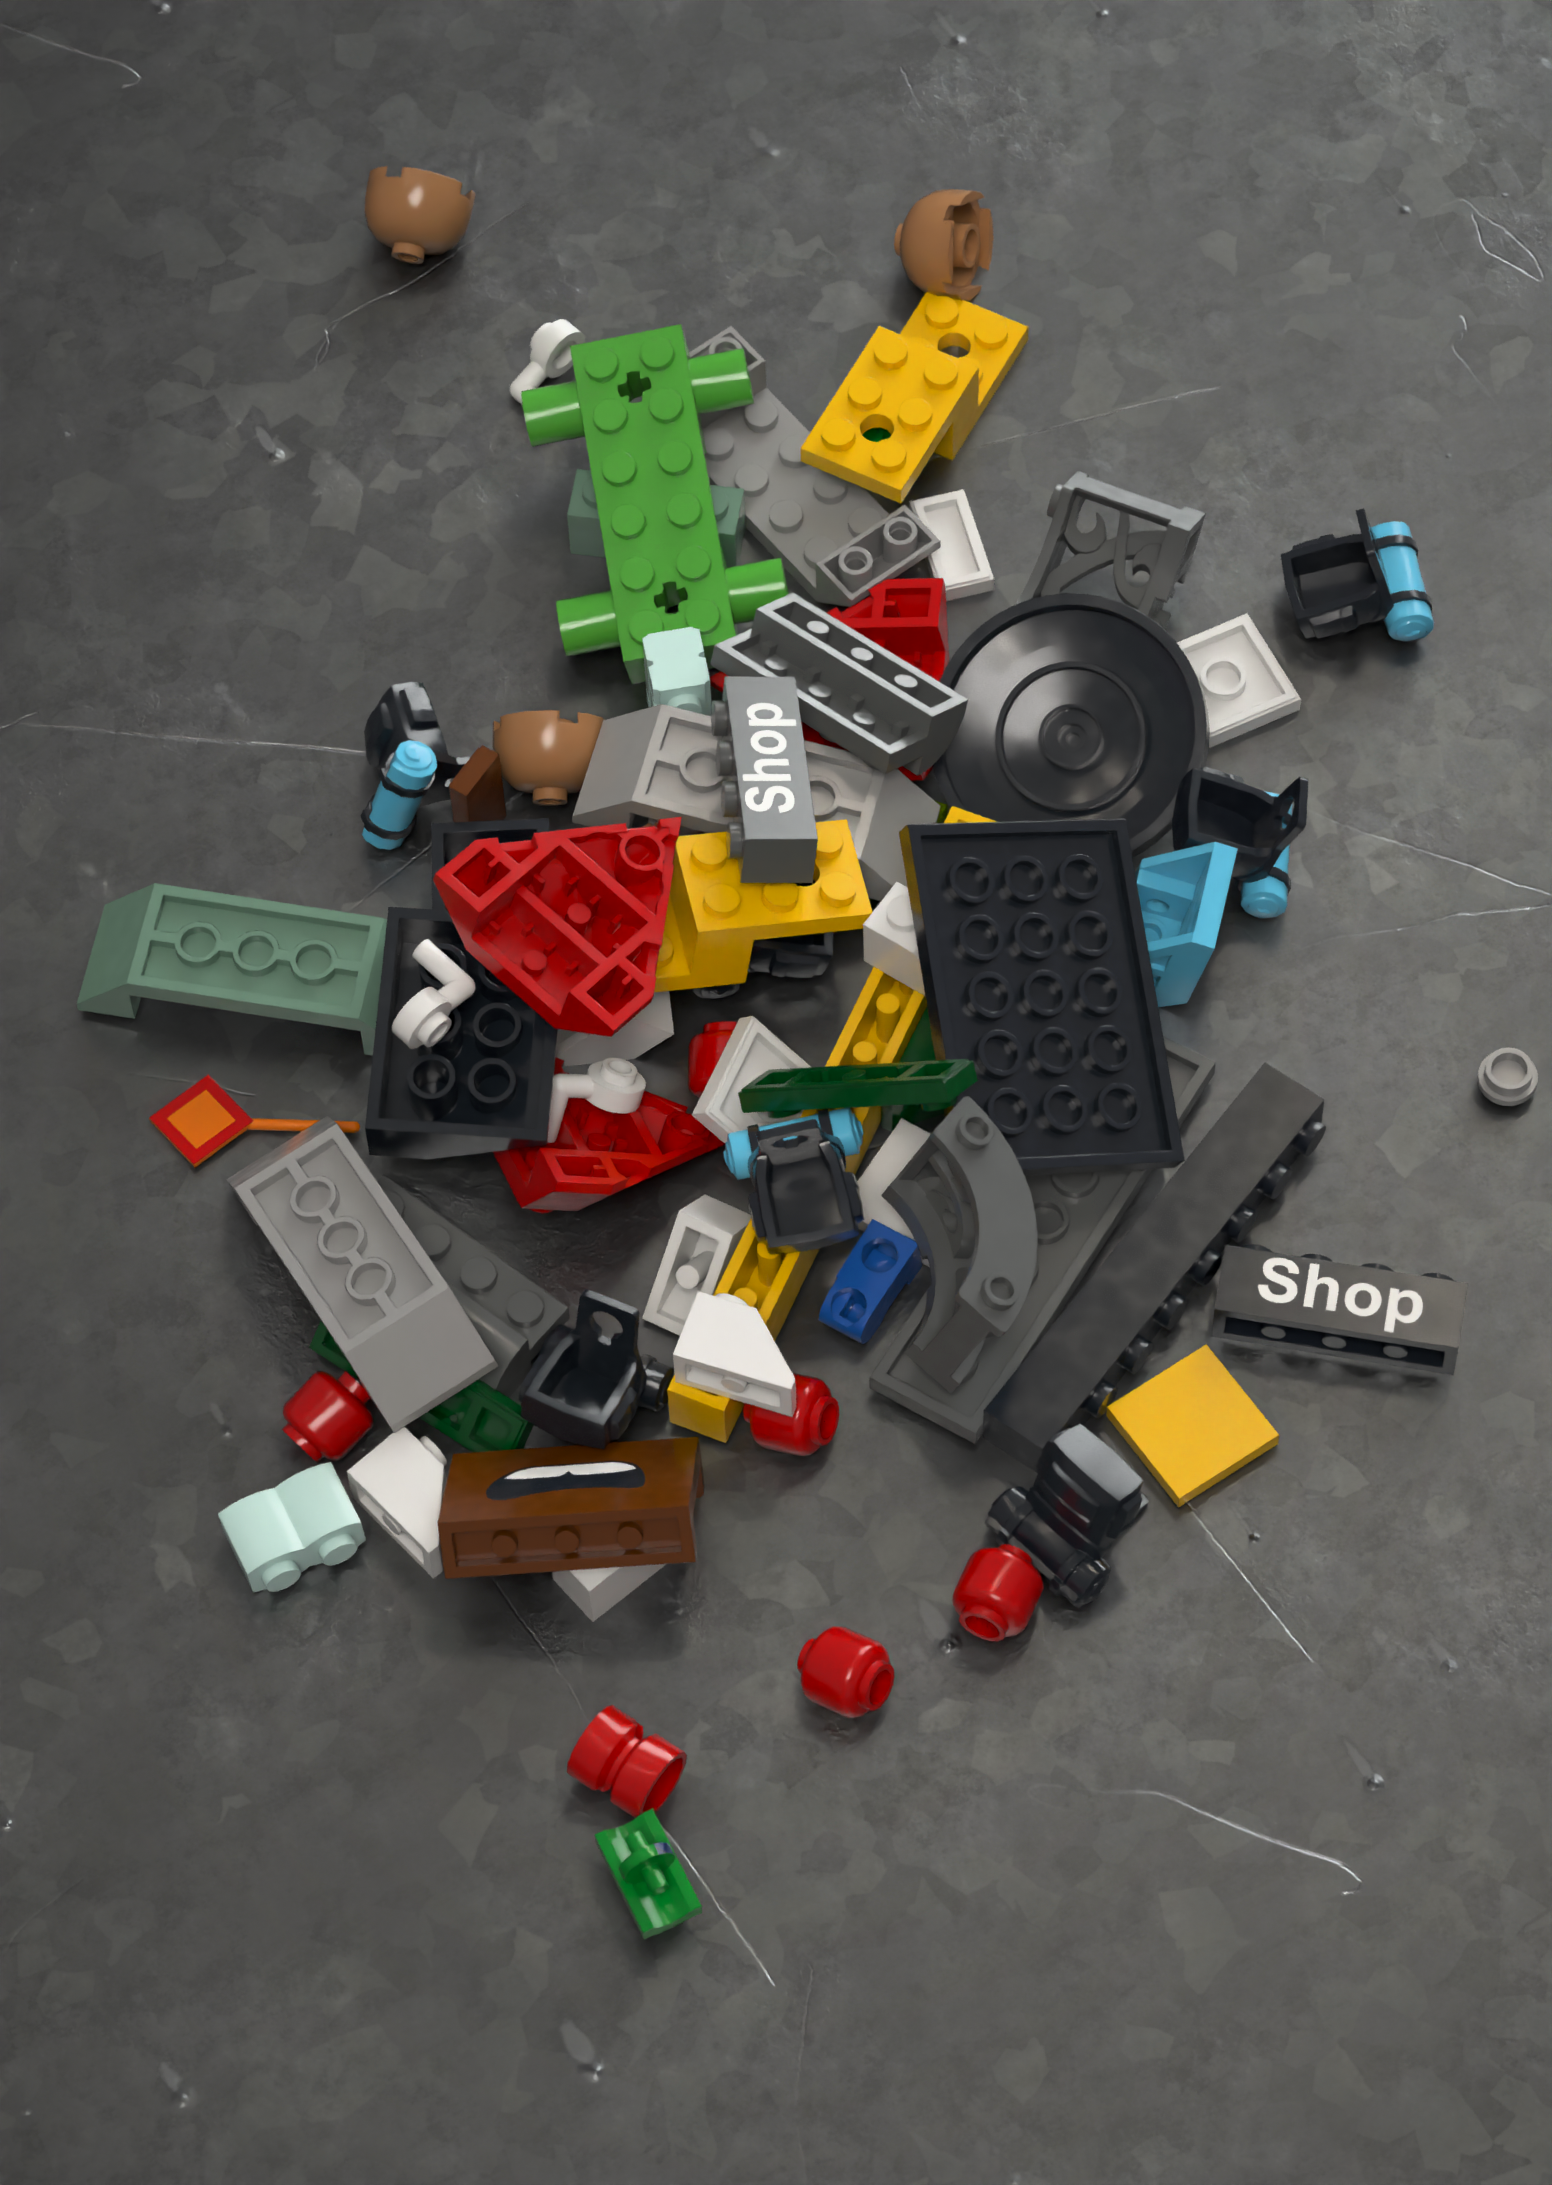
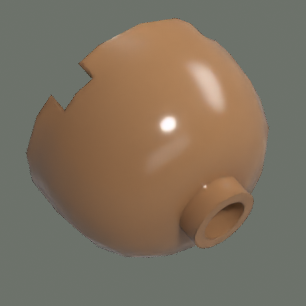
M378 167L370 171L365 195L364 214L368 229L381 244L392 248V257L407 263H423L425 256L443 254L456 247L465 236L475 200L473 190L464 196L460 194L461 182L435 172L417 168L403 167L401 177H386L387 167Z
M958 189L936 190L918 200L909 210L904 223L897 227L894 238L896 254L900 256L903 269L909 279L923 292L968 301L979 294L982 285H971L978 266L989 270L993 248L992 215L989 208L979 207L978 200L985 198L981 192Z
M557 710L523 711L501 716L500 723L493 722L492 746L493 751L500 756L502 778L517 791L533 794L534 804L545 806L566 804L567 794L581 791L594 747L605 719L589 713L578 712V723H573L570 720L560 718V711Z

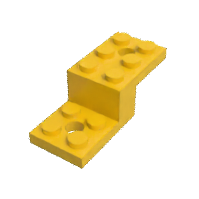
M926 292L900 334L878 326L800 448L801 462L901 504L933 453L950 460L955 458L1028 341V326L965 300L952 299L947 296H936ZM949 346H959L964 348L968 354L956 358L941 351ZM878 427L888 430L891 434L888 439H883L879 442L869 441L863 437L865 431Z
M847 819L816 822L818 842L813 874L815 883L810 886H797L795 883H741L738 859H728L727 831L678 836L674 853V869L665 927L655 974L657 978L654 993L746 983L754 940L863 929L864 922L873 911Z

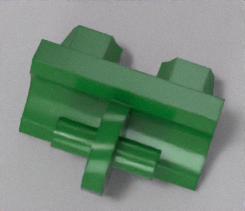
M653 1808L643 1812L625 1825L595 1834V1842L643 1939L661 1934L702 1913V1906Z

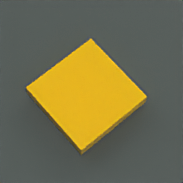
M1207 1344L1107 1406V1418L1178 1508L1278 1445L1279 1441L1277 1431Z

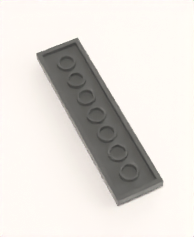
M1163 1036L1180 1128L1214 1076L1216 1062ZM1153 1169L1026 1175L1025 1178L1031 1192L1036 1214L1038 1234L1037 1260L1027 1298L1012 1325L1001 1337L995 1336L991 1331L986 1335L982 1349L972 1368L950 1394L905 1354L913 1343L922 1324L927 1302L926 1291L869 1377L870 1389L976 1444L983 1433L984 1409L1051 1328Z

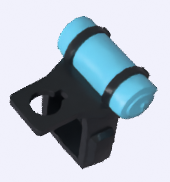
M1365 509L1356 510L1361 534H1351L1335 538L1333 534L1320 536V538L1294 545L1292 551L1280 554L1285 587L1300 630L1306 638L1332 636L1343 631L1353 630L1360 624L1374 623L1382 620L1385 622L1388 634L1393 639L1400 641L1421 639L1433 630V605L1431 598L1426 594L1417 560V543L1412 539L1410 528L1404 522L1393 521L1371 527Z
M405 682L391 685L366 722L364 730L366 757L370 765L377 767L380 784L376 794L371 797L366 809L362 811L361 819L364 823L362 836L365 841L378 849L391 850L401 846L415 826L418 808L440 801L451 800L449 791L451 781L447 779H454L470 759V757L455 758L448 754L433 705L423 682Z
M1208 767L1201 769L1192 768L1179 783L1172 818L1174 851L1211 842H1218L1238 848L1232 877L1238 880V889L1241 892V906L1245 912L1254 917L1272 918L1279 916L1285 912L1287 896L1291 889V879L1288 876L1289 845L1306 826L1308 779L1298 777L1279 795L1246 785L1241 777L1232 773L1227 774Z
M850 1108L833 1111L828 1109L819 1110L818 1114L764 1126H758V1124L747 1126L746 1130L728 1133L725 1151L723 1152L726 1165L737 1180L751 1178L755 1191L748 1196V1210L751 1214L758 1243L766 1244L770 1255L816 1250L859 1235L858 1223L864 1220L863 1205L859 1193L860 1187L854 1173L845 1172V1157L860 1153V1146L863 1143V1128L861 1122L858 1121Z

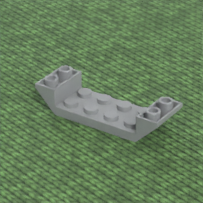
M732 326L689 352L690 358L744 348L754 404L700 414L707 452L705 453L710 485L744 489L746 528L774 558L782 559L783 567L816 602L851 607L870 595L868 589L886 579H894L940 548V540L906 505L889 514L863 487L801 462L800 448L810 432L766 387L765 360Z
M660 704L603 720L575 806L572 822L589 827L626 823L627 829H631L635 814L657 820L682 817L680 826L708 833L726 832L728 822H733L732 817L722 816L721 809L722 782L728 781L727 776H718L716 769L717 741L723 740L722 736L712 735L711 716ZM804 740L815 822L847 819L869 898L882 901L896 882L908 888L899 831L907 824L936 823L940 812V805L898 769L885 774L880 770L867 766L863 759L849 751Z
M329 1116L324 1117L226 1179L255 1225L259 1226L352 1366L366 1392L394 1433L498 1367L494 1357L444 1278L339 1125Z

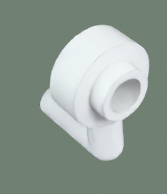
M564 319L542 325L535 332L530 343L531 362L510 386L511 396L522 404L521 391L538 388L547 377L556 378L567 372L573 366L570 346L585 343L584 334Z
M429 939L424 940L416 947L412 957L444 986L438 991L433 987H427L418 992L404 1005L392 1024V1032L411 1049L418 1048L423 1044L426 1047H431L440 1041L452 1024V1020L448 1017L450 1012L472 996L475 991L474 980Z
M606 1058L604 1061L591 1064L587 1074H555L553 1077L547 1143L555 1142L569 1098H585L594 1106L613 1113L624 1114L636 1111L640 1106L646 1087L645 1079L638 1073L637 1068L624 1059Z

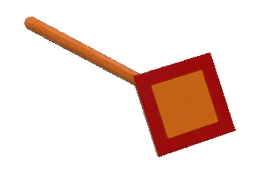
M209 1074L149 1117L150 1122L194 1168L246 1130L302 1132L320 1121L251 1118ZM335 1121L343 1133H357L360 1130V1124L356 1121Z

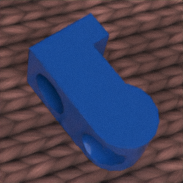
M872 1219L836 1275L837 1279L821 1307L819 1321L861 1344L869 1341L879 1328L886 1312L906 1283L910 1285L922 1268L921 1254L916 1241Z

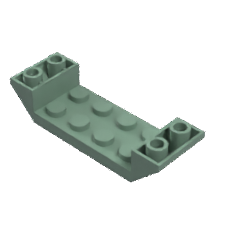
M154 883L104 905L77 1000V1008L81 1011L135 1019L140 999L143 997L361 1031L364 1054L373 1056L387 919Z

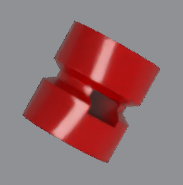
M610 1705L596 1715L580 1736L569 1758L567 1773L591 1790L596 1791L599 1789L605 1792L611 1789L610 1801L627 1814L636 1818L652 1808L656 1814L666 1802L683 1773L687 1754L658 1734H653L643 1739V1726L620 1709Z

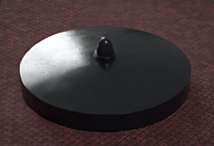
M1063 593L1033 598L1011 606L986 621L965 640L948 663L939 681L968 699L965 715L957 734L943 755L932 765L939 788L950 808L954 806L996 822L1126 819L1133 858L1157 843L1172 829V818L1179 783L1192 768L1201 769L1206 767L1210 737L1208 709L1199 679L1187 656L1177 642L1150 617L1116 600L1089 594Z

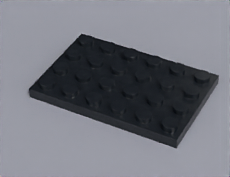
M1126 819L907 824L899 831L935 1059L936 1061L973 1060L978 1079L977 1082L957 1096L958 1101L956 1104L944 1109L945 1117L964 1097H970L1000 1130L1012 1148L1025 1176L1175 1168L1183 1163L1185 1159Z

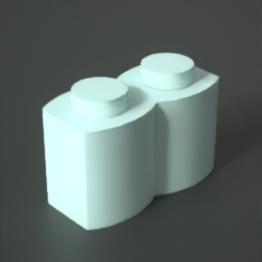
M331 1462L303 1470L286 1479L275 1488L251 1494L218 1513L223 1532L253 1592L265 1589L275 1592L288 1588L300 1578L301 1572L309 1566L321 1563L325 1565L342 1563L352 1557L357 1551L358 1546L366 1541L362 1523Z

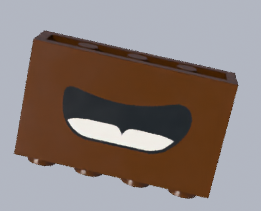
M699 1437L609 1443L605 1449L572 1445L453 1454L437 1522L445 1579L696 1562L697 1544L693 1514L695 1500L703 1496L705 1487Z

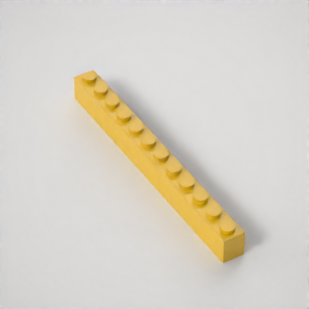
M954 806L951 807L944 823L996 822ZM873 967L825 1067L899 1063L927 1007L926 997ZM881 1106L850 1108L862 1124L863 1143L860 1146V1153L845 1157V1172L856 1174L881 1122ZM831 1108V1109H828V1110H829V1111H833V1110L842 1109V1108ZM824 1109L803 1110L800 1118L818 1114L819 1110ZM750 1219L713 1296L719 1293L731 1294L745 1301L748 1306L757 1308L775 1341L819 1249L770 1255L766 1244L758 1243L752 1219ZM675 1374L667 1389L671 1423L723 1443L727 1442L744 1407V1402L675 1382Z

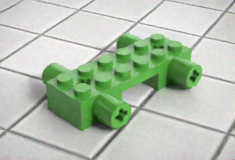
M681 324L572 345L570 350L576 381L521 391L524 417L532 447L585 437L611 590L556 601L559 627L566 656L570 657L621 647L623 662L631 683L646 682L642 638L651 633L693 627L700 629L704 658H706L708 669H713L715 667L710 665L715 644L738 635L737 624L754 621L757 608L789 595L781 558L727 568L719 538L705 453L707 452L700 414L754 404L744 348L690 358ZM642 397V401L631 403L633 399ZM678 605L679 612L667 614L669 607Z

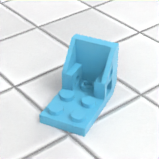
M1211 842L1141 860L1135 876L1158 1007L1186 1004L1215 949L1238 848L1218 842Z

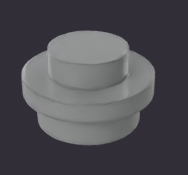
M1501 1048L1488 1055L1480 1064L1477 1077L1478 1086L1483 1095L1490 1101L1498 1105L1515 1106L1524 1103L1534 1094L1538 1082V1072L1531 1059L1521 1050Z

